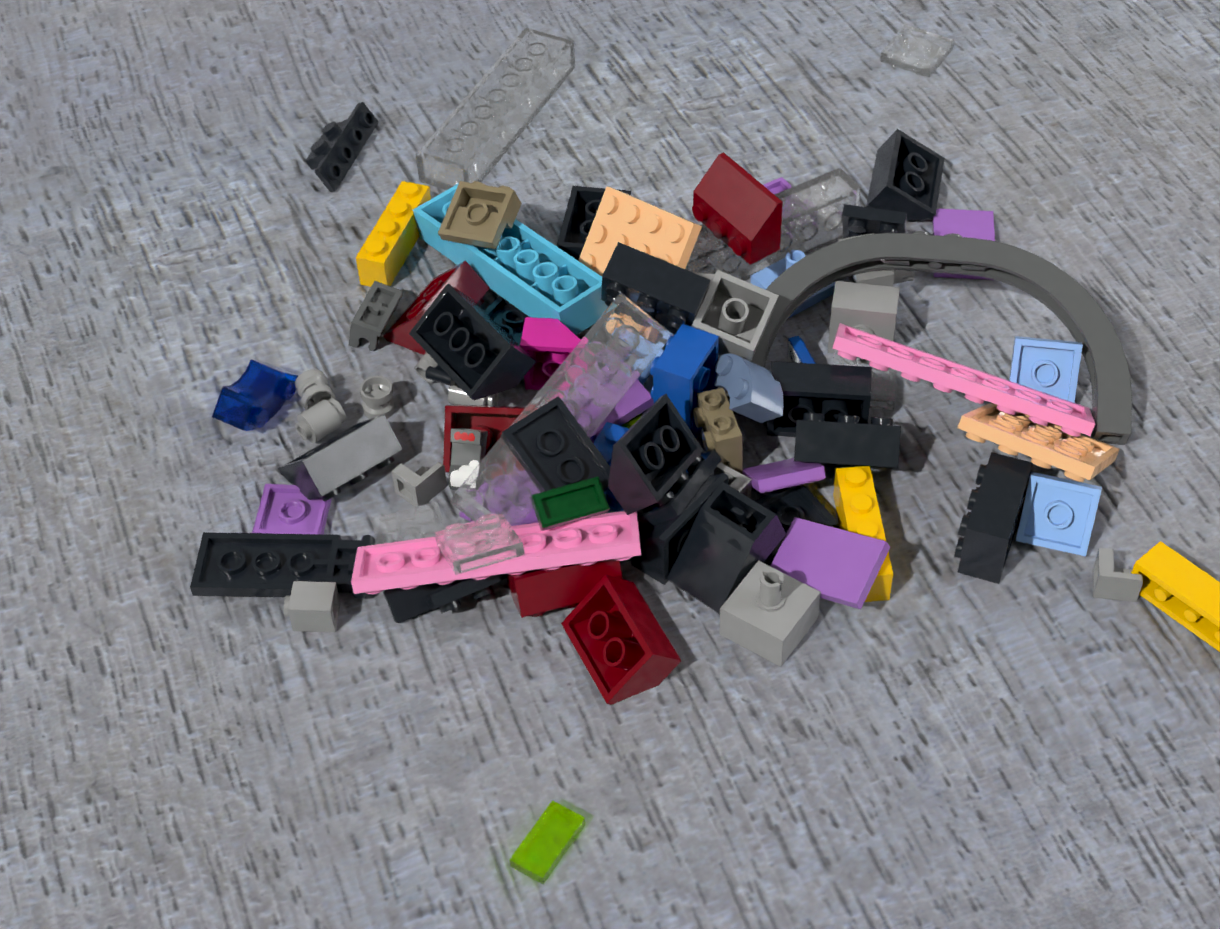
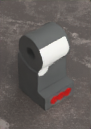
M451 428L450 442H452V454L449 470V487L451 490L478 493L485 465L488 431Z

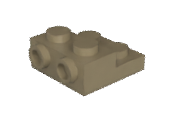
M460 181L440 226L438 235L442 240L496 249L504 229L512 228L522 202L516 192L510 187L487 186L478 181H473L472 183Z
M719 388L697 393V408H693V417L696 427L703 428L702 440L706 452L715 449L722 459L720 463L742 474V433L733 411L729 409L730 404L724 389Z

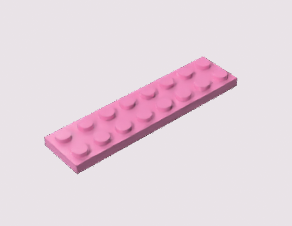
M841 323L838 326L833 349L838 350L837 354L843 358L856 360L859 357L870 361L869 365L875 369L888 371L891 368L902 372L901 376L910 381L920 382V379L932 382L933 387L940 391L952 393V390L965 393L964 397L972 402L983 404L984 401L997 404L996 408L1004 413L1015 415L1018 411L1029 415L1028 419L1034 423L1048 426L1050 422L1062 426L1061 431L1069 435L1080 437L1082 433L1091 436L1095 422L1088 407Z
M625 511L600 514L541 531L539 523L358 547L351 579L354 594H377L387 589L401 588L409 590L419 585L432 583L446 585L455 580L469 578L483 580L491 575L506 573L509 575H519L528 570H556L561 566L573 564L587 566L603 560H628L633 556L641 555L637 511L629 515Z

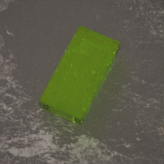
M552 800L509 859L510 867L544 884L586 825L585 817Z

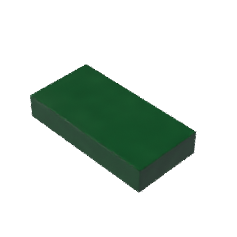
M599 476L533 494L530 498L541 531L604 514L610 509Z

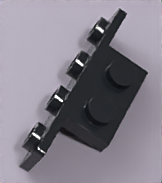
M364 102L356 105L348 119L338 123L333 121L327 124L322 129L323 134L320 139L311 146V153L305 160L312 170L315 169V174L329 192H334L338 189L378 124L377 119Z
M506 574L491 575L483 580L469 578L455 580L446 585L436 583L419 585L409 590L401 588L387 589L383 594L394 621L400 623L438 607L441 613L461 606L459 599L469 594H472L474 600L494 592L491 585L501 582V580L507 577Z

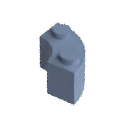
M735 354L719 355L715 365L716 376L714 386L723 388L728 392L730 410L760 423L783 415L782 387L780 382L774 380L771 374L772 371Z

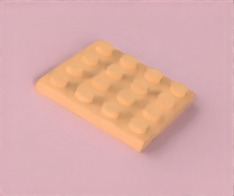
M607 186L578 261L602 276L617 243L620 242L685 269L702 226ZM624 309L622 311L614 310V312L600 320L615 329L620 324L656 345L663 327L655 322L652 324L642 322L635 317L634 313Z
M991 402L962 415L958 425V429L966 431L965 436L971 440L985 443L986 440L999 444L998 449L1004 453L1014 456L1022 453L1032 457L1031 462L1047 469L1055 466L1065 470L1064 475L1079 482H1084L1085 479L1091 480L1115 462L1120 450L1083 434L1080 437L1069 435L1061 431L1062 426L1050 422L1048 426L1034 423L1028 419L1029 415L1018 411L1015 415L1004 413L996 408L997 404Z

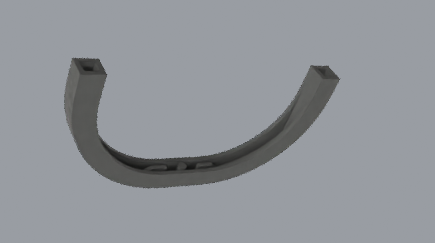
M917 231L912 234L882 233L864 235L839 241L805 256L786 269L766 289L779 296L772 316L751 362L764 368L776 335L795 309L822 288L852 275L880 270L921 271L981 276L1014 286L1044 304L1067 327L1075 341L1082 342V355L1087 365L1092 388V416L1095 426L1091 433V438L1106 444L1125 445L1131 436V378L1121 341L1112 323L1085 288L1053 263L1034 253L1012 245L992 240L962 237L954 233L937 236ZM727 393V399H728L729 404H730V397H729V394ZM733 411V414H734V415H741V414H739V413Z

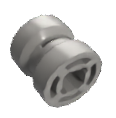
M310 369L297 377L295 387L302 398L305 410L324 399L327 401L332 398L335 399V395L322 371Z
M372 376L361 383L360 395L363 400L364 415L368 419L383 414L386 419L391 417L395 412L391 381L383 376Z

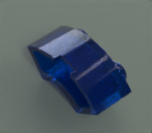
M251 359L246 371L236 382L222 387L212 417L243 431L262 428L276 415L286 400H290L294 396L296 391L295 381L298 375L272 364Z

